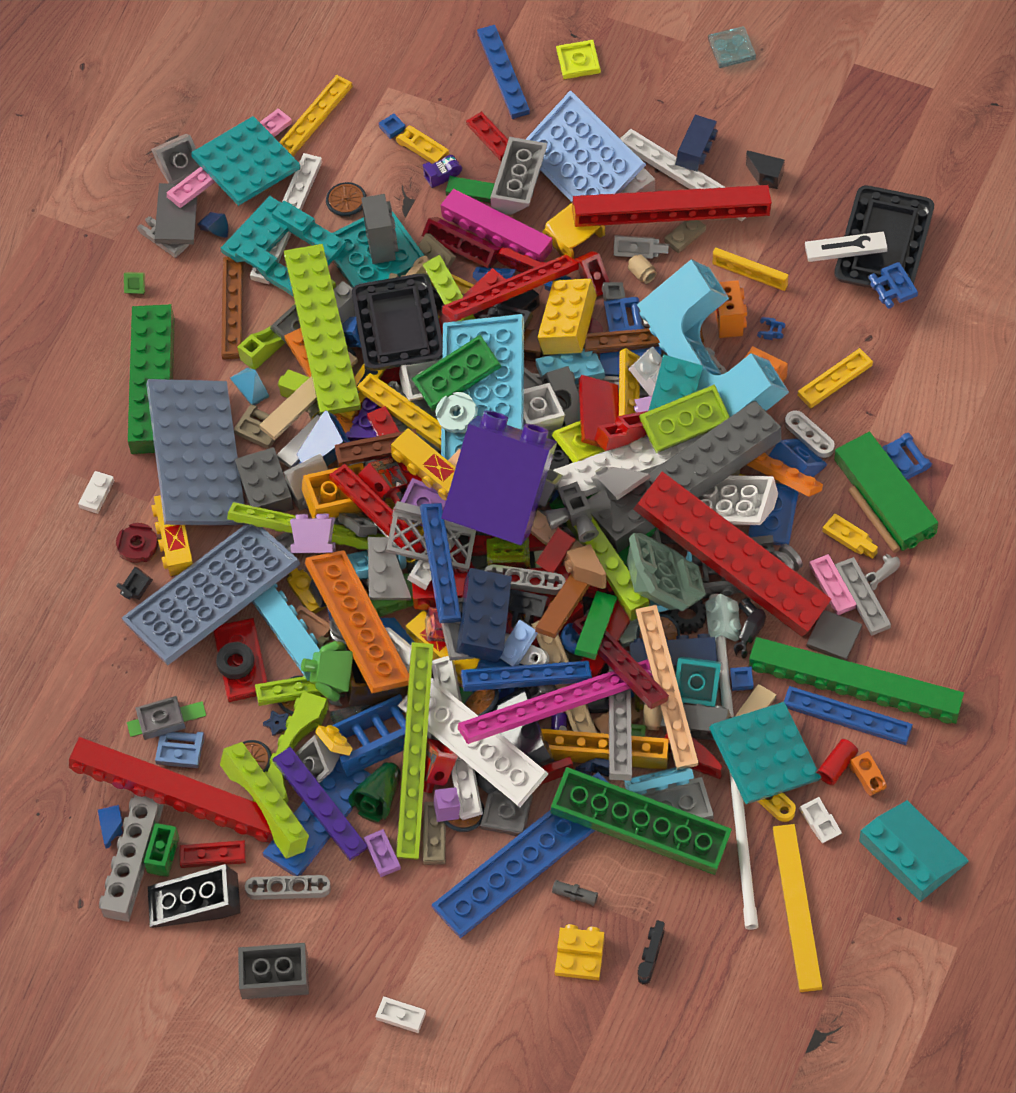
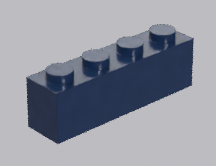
M698 634L697 638L689 639V635L676 636V640H668L665 637L673 667H677L679 656L717 661L715 637H710V634ZM643 638L633 639L634 643L629 644L631 657L637 663L648 660Z

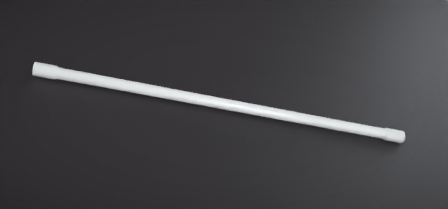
M719 594L710 595L709 600ZM721 635L715 638L717 662H722L719 678L722 707L729 709L733 718L734 712L725 637ZM729 771L744 902V922L746 929L753 930L758 928V918L754 901L744 802Z

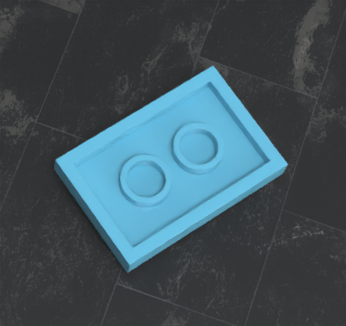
M583 349L582 353L556 354L535 359L536 367L541 377L547 372L569 366L570 371L575 376V384H579L578 379L581 374L596 379L605 378V371L597 354L593 353V351L585 352V349Z
M675 767L633 777L631 781L624 780V785L627 790L642 795L647 793V789L655 788L658 791L668 788V784L676 783V785L687 784L689 779L694 778L690 767L677 770Z

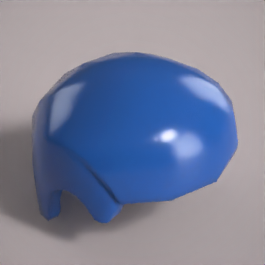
M568 623L560 634V640L563 648L569 653L574 654L580 635L572 628L573 623Z

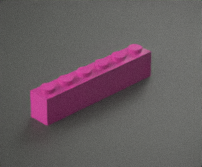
M455 189L450 192L441 204V214L445 220L458 224L464 230L476 233L480 238H485L496 246L511 248L515 252L528 255L539 262H544L553 250L551 237Z

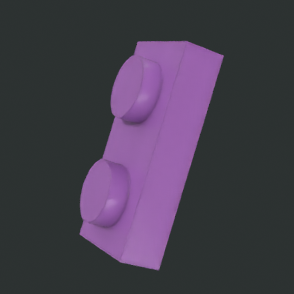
M384 829L363 837L380 877L401 869Z

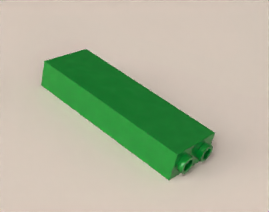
M870 431L835 449L834 461L851 484L864 497L897 542L901 551L908 548L912 549L924 539L928 540L936 535L938 521Z

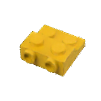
M572 924L566 925L565 928L560 927L555 976L600 980L605 940L604 932H600L601 930L597 927H588L587 930H580L578 926Z

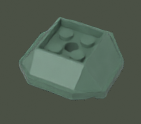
M633 533L629 537L630 548L627 563L634 592L669 610L679 609L681 611L695 604L706 595L700 570L696 564L687 561L675 550L643 533Z

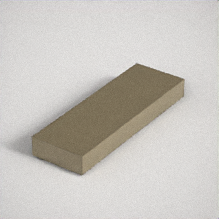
M424 802V865L446 864V824L443 821L437 822L433 802Z

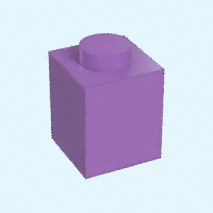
M457 788L435 790L433 804L437 822L459 819L460 802Z

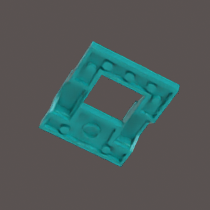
M269 196L220 249L221 253L234 261H245L255 267L267 281L293 296L287 267L278 263V258L269 253L288 232L312 246L323 244L328 266L347 245L345 240L316 224L315 218L285 200L281 203Z

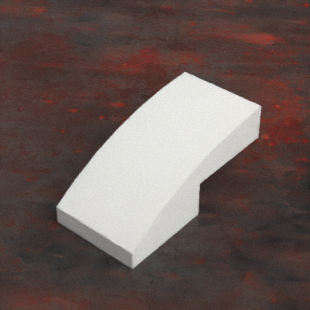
M820 797L799 807L805 820L822 844L842 834L832 814L829 815Z

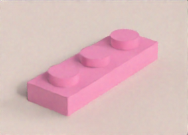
M829 554L810 561L809 566L822 590L832 599L830 604L835 613L841 615L855 609L857 604Z

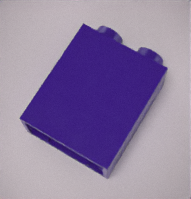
M486 410L483 416L477 415L468 424L441 519L522 545L530 535L557 441L548 439L549 431L541 426L524 424L523 430L507 425L508 417L506 415Z

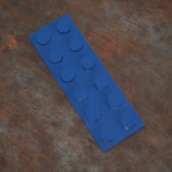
M339 758L333 771L319 784L346 818L353 809L348 800L350 793L371 774L363 769L347 777ZM304 802L297 808L294 815L309 835L305 852L286 859L275 844L274 839L263 852V857L293 876L302 875L331 837Z

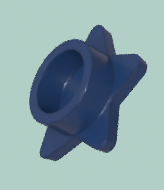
M271 711L270 719L264 721L263 726L270 728L272 736L282 733L287 729L286 721L289 714L279 715L275 711Z

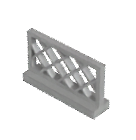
M397 501L392 513L393 518L386 552L429 562L426 542L424 540L425 536H421L415 528L423 525L420 507ZM397 519L406 521L409 527L401 531L396 525ZM445 520L446 532L450 536L448 542L453 540L458 547L456 551L450 553L452 566L455 569L468 572L476 530ZM410 530L418 538L411 543L403 535ZM459 535L469 536V543L462 546L456 537ZM398 537L406 545L401 549L392 547L393 540ZM419 542L426 550L421 554L416 553L412 547ZM461 552L466 559L465 564L457 563L453 556Z

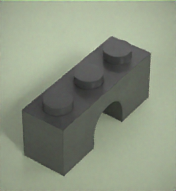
M569 366L545 373L541 377L542 384L550 383L555 395L563 397L566 402V409L563 410L565 418L562 428L580 421L579 390L576 388L575 376L570 371Z

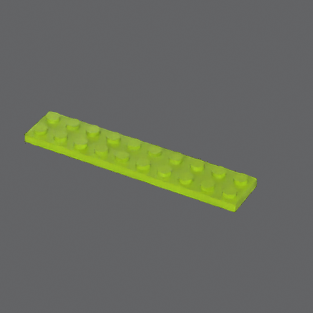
M323 244L284 250L285 262L320 416L326 410L332 414L360 410V400Z

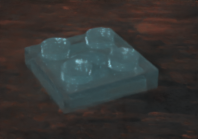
M744 26L708 35V41L719 68L756 59L755 51Z

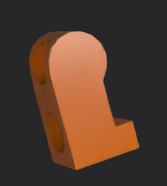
M869 751L851 759L849 768L853 774H856L869 796L887 788L881 771Z

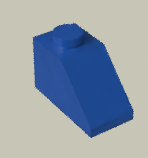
M349 317L342 324L346 344L349 347H361L356 317Z

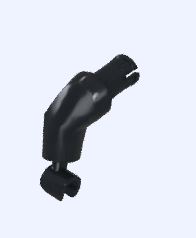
M749 598L742 600L745 605L741 602L738 605L748 618L739 636V639L742 641L734 645L735 655L742 650L741 656L743 659L748 655L747 643L752 644L766 621L764 610L757 609Z

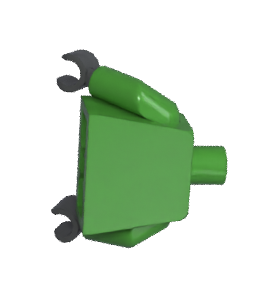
M333 641L322 646L319 652H314L312 660L304 658L301 662V670L311 672L310 682L315 684L316 689L329 699L331 705L342 706L340 704V697L344 698L345 694L341 693L348 692L353 652L347 650L345 641Z

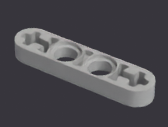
M489 565L484 570L508 576L518 575L520 580L511 582L510 588L516 590L557 595L566 582L564 576L558 573L502 565ZM537 577L541 580V583L532 585L529 581ZM555 581L559 582L557 587H553Z
M324 875L252 877L246 881L245 891L247 896L254 900L322 898L330 893L331 885L329 879ZM298 882L305 885V888L300 892L293 890L294 884ZM310 882H311V885H312V886H311V890H312V891H309V885H308V883H310ZM280 883L283 885V889L280 892H273L271 890L272 885ZM319 883L324 884L322 890H318ZM264 884H267V891H268V892H265V891H264V888H265ZM254 885H258L256 892H252Z

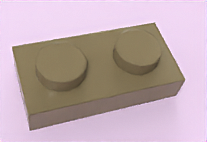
M699 220L684 221L664 238V242L669 244L679 254L706 231V225Z
M425 234L418 245L422 253L430 260L440 255L448 270L456 258L431 234Z

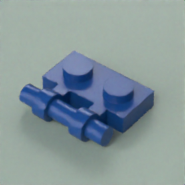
M900 262L881 269L882 276L879 278L875 273L868 277L871 281V287L879 294V300L888 309L894 306L893 298L902 303L918 295L917 289ZM888 284L891 290L886 291L883 286Z

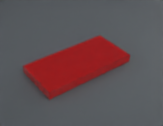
M581 374L578 379L582 443L601 447L594 440L598 426L615 423L617 416H619L618 385Z
M254 618L222 624L214 630L218 652L228 643L241 642L246 644L254 655V667L246 677L229 679L223 676L228 702L256 697L255 684L267 683V677ZM238 654L231 655L227 663L232 667H238L243 663V657Z

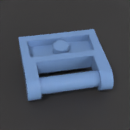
M171 732L161 735L159 737L155 763L158 765L198 768L205 733ZM168 740L188 741V742H195V745H192V744H181V743H171V742H167V741H168Z

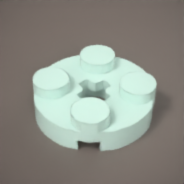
M455 392L453 393L454 395L445 396L440 400L436 408V416L444 430L463 434L466 433L468 424L477 416L478 408L469 395ZM460 409L461 413L458 416H454L452 412Z

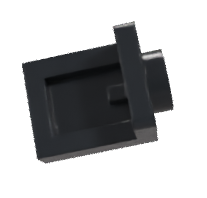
M134 567L123 584L118 582L116 587L121 590L120 594L125 598L140 600L153 579L139 568Z

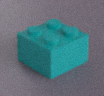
M679 656L676 680L682 702L715 707L722 662Z

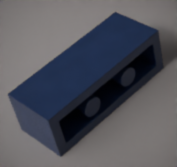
M694 115L678 149L675 165L698 172L700 165L705 164L706 152L710 153L713 144L711 141L716 140L718 134L716 129L717 121Z

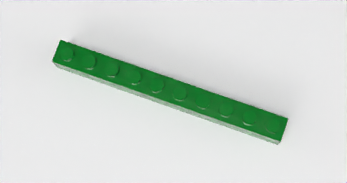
M759 637L755 639L749 658V667H752V670L757 673H768L779 679L786 678L794 680L798 684L815 686L820 690L827 689L835 691L839 695H850L861 701L876 702L880 706L898 708L902 712H913L921 717L939 719L947 724L957 723L964 698V692Z

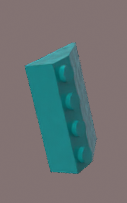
M908 800L876 817L860 831L859 842L920 902L969 862Z

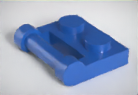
M638 297L604 301L609 332L645 329V326L642 325L639 307L637 306L640 303ZM626 307L631 308L634 321L633 326L628 324Z
M905 433L899 439L882 447L906 480L926 471L932 466L930 460L924 457L913 442V437L910 433ZM903 446H907L919 464L914 465L902 449Z

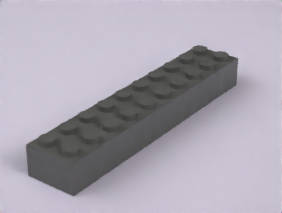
M753 401L649 472L648 474L651 478L620 499L609 500L612 509L591 512L592 517L618 554L630 545L629 537L633 533H643L645 535L655 528L652 523L633 509L662 471L699 498L781 441V426L756 401Z

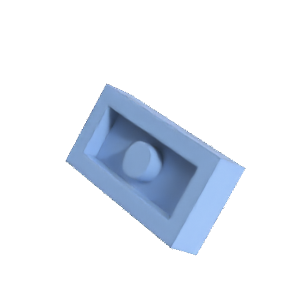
M519 620L506 640L504 651L500 658L511 666H518L538 633L535 632L533 627Z

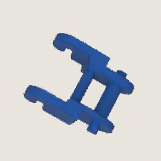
M762 317L760 319L761 324L766 321V325L770 326V331H759L757 334L759 338H761V335L767 340L783 338L784 335L781 332L786 326L785 323L776 321L775 318Z

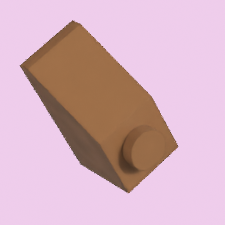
M591 544L567 551V560L564 561L565 568L568 573L571 572L575 580L601 589L606 588V572Z

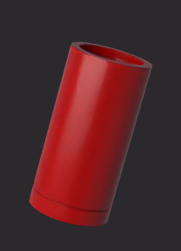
M841 739L816 772L820 774L821 780L828 785H834L850 764L851 759L859 752L858 748L849 740Z

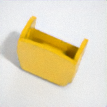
M572 203L550 219L545 225L546 228L542 231L543 234L552 238L553 247L561 256L567 254L573 259V247L581 244L594 233L600 238L605 236L604 225L575 227Z

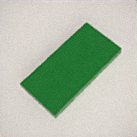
M478 335L413 377L412 380L431 410L434 411L440 400L445 396L449 397L454 395L453 393L464 392L502 366L482 336Z

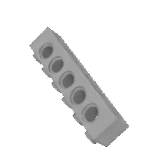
M135 795L134 798L130 799V813L123 822V836H120L118 839V852L116 856H113L111 862L112 872L105 881L106 892L99 901V908L104 917L130 921L145 870L144 860L155 823L159 824L164 804H158L153 799L145 796L139 797ZM142 814H146V815H147V816L144 817V818H141V819L138 818V817H139L140 815H142ZM135 834H141L138 838H132ZM130 853H135L133 857H126ZM123 873H129L126 877H120ZM119 892L123 893L120 897H114Z

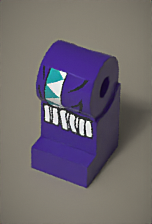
M448 155L433 164L430 162L423 164V174L431 188L449 181L450 176L456 177L462 171V166L454 155Z

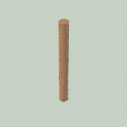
M855 486L850 487L848 491L893 553L900 550L899 545Z

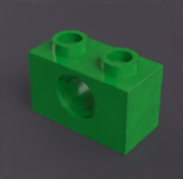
M155 823L144 860L147 873L169 877L180 838L175 826Z

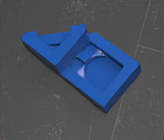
M119 805L98 810L106 849L111 846V841L116 836L120 837L123 834L121 828L123 822Z

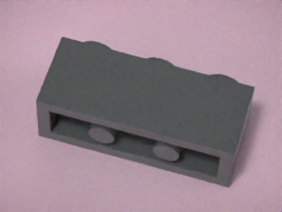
M683 703L692 738L714 740L709 729L711 724L732 718L729 709L722 706L706 707L702 704L686 705ZM662 717L661 728L666 735L667 730Z

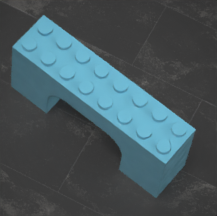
M691 259L637 304L641 311L639 314L649 323L650 332L658 338L660 348L668 356L703 365L697 391L715 384L730 417L753 401H756L767 411L787 395L789 391L770 361L752 353L730 371L721 374L701 341L700 329L703 321L726 302L729 297L712 270Z

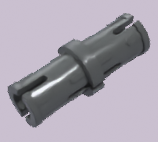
M555 880L552 888L553 894L568 897L573 902L578 900L595 906L598 898V892L580 888L578 884L573 886Z

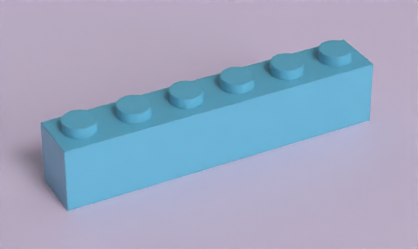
M274 584L253 600L252 603L308 681L310 680L311 672L302 671L301 662L304 658L312 660L314 652L320 651L317 647L318 641L313 633H307L308 627L303 619H297L296 616L298 614L292 604L287 605L286 602L288 600L282 590L278 592L276 589L278 586Z

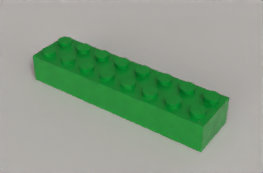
M172 304L132 306L128 445L131 454L155 453L146 383L148 379L173 380L175 317Z
M568 767L565 769L550 811L553 815L716 875L732 831L731 828Z

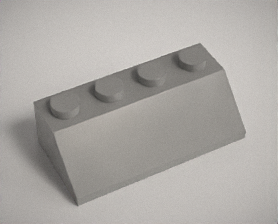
M509 137L491 194V208L503 214L512 215L529 207L547 149V143Z

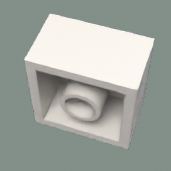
M550 383L524 389L523 427L524 424H534L551 431L562 428L565 414Z

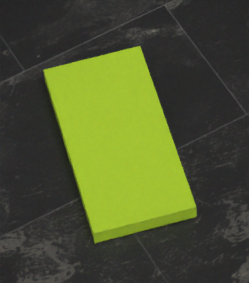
M714 384L645 412L639 418L657 454L708 433L730 418Z

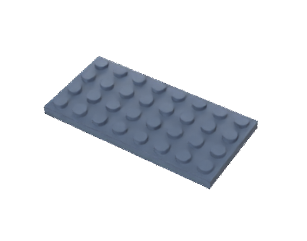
M148 379L146 385L164 525H245L246 523H237L227 519L228 511L233 502L244 504L241 478L235 459L238 457L227 381Z
M245 524L124 615L122 620L168 666L297 568L300 562L263 527Z

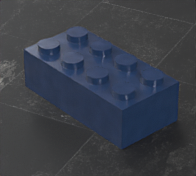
M470 568L464 581L461 606L462 619L459 624L456 653L498 662L504 651L512 576Z

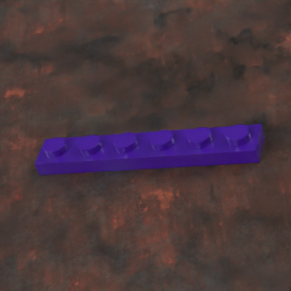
M289 747L275 756L273 763L348 860L351 861L367 850L368 846L293 749Z

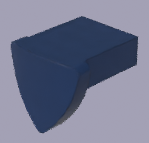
M210 212L197 223L200 230L208 231L219 237H228V221L223 213Z

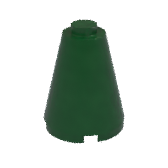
M392 762L383 763L350 793L348 798L349 804L352 808L355 806L359 810L358 814L361 817L372 822H380L381 819L385 820L388 817L401 776L399 767Z

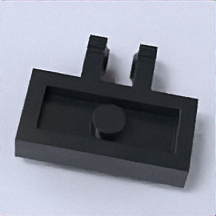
M510 589L508 611L514 612L511 621L512 629H514L519 620H522V614L526 615L524 622L532 627L531 624L534 623V617L542 618L548 609L550 598Z

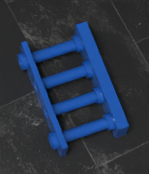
M400 694L332 725L338 728L340 734L345 738L356 734L362 744V747L352 751L350 756L343 754V756L339 757L347 777L404 751L406 718L402 714L404 711L398 707L402 702ZM395 717L401 729L390 734L383 721ZM375 725L382 738L370 742L363 730Z

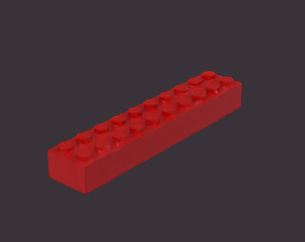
M663 471L633 509L801 637L810 630L832 600Z

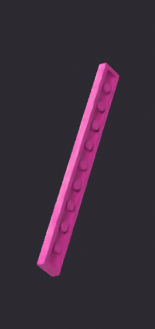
M644 660L638 662V664L653 678L649 661ZM614 671L460 722L457 729L466 743L470 744L631 688Z

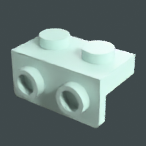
M719 594L706 601L707 625L710 637L717 638L722 635L735 642L740 640L741 624L738 602L723 594Z

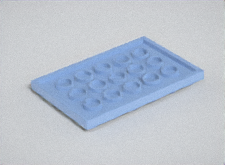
M571 90L526 138V140L547 143V149L540 170L571 202L573 201V196L621 193L646 166Z

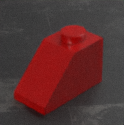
M590 251L575 258L574 260L579 262L578 271L581 278L591 279L597 297L602 295L603 282L610 281L599 253Z

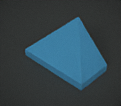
M245 368L230 377L231 381L250 404L256 405L269 397L256 370Z

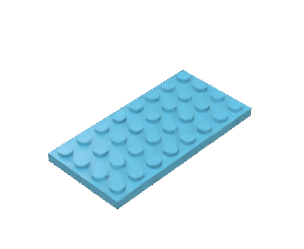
M523 315L443 323V358L478 335H481L502 366L462 392L469 395L478 408L477 415L483 416L486 410L499 412L508 417L507 425L523 430ZM458 409L457 411H453L452 413L454 414V416H458L461 412L460 409ZM441 427V455L445 459L449 460L459 449L461 450L466 433H451Z

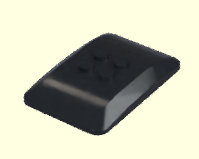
M869 185L861 186L857 190L844 237L884 232L887 252L838 258L834 272L835 278L844 283L872 288L870 285L871 281L868 278L871 274L875 273L879 278L882 276L881 269L900 262L914 285L934 212L933 200L928 197ZM888 284L883 286L886 291L891 290Z
M418 273L361 283L352 288L353 304L366 369L378 371L401 367V365L435 361L443 357V339L431 280L427 274Z

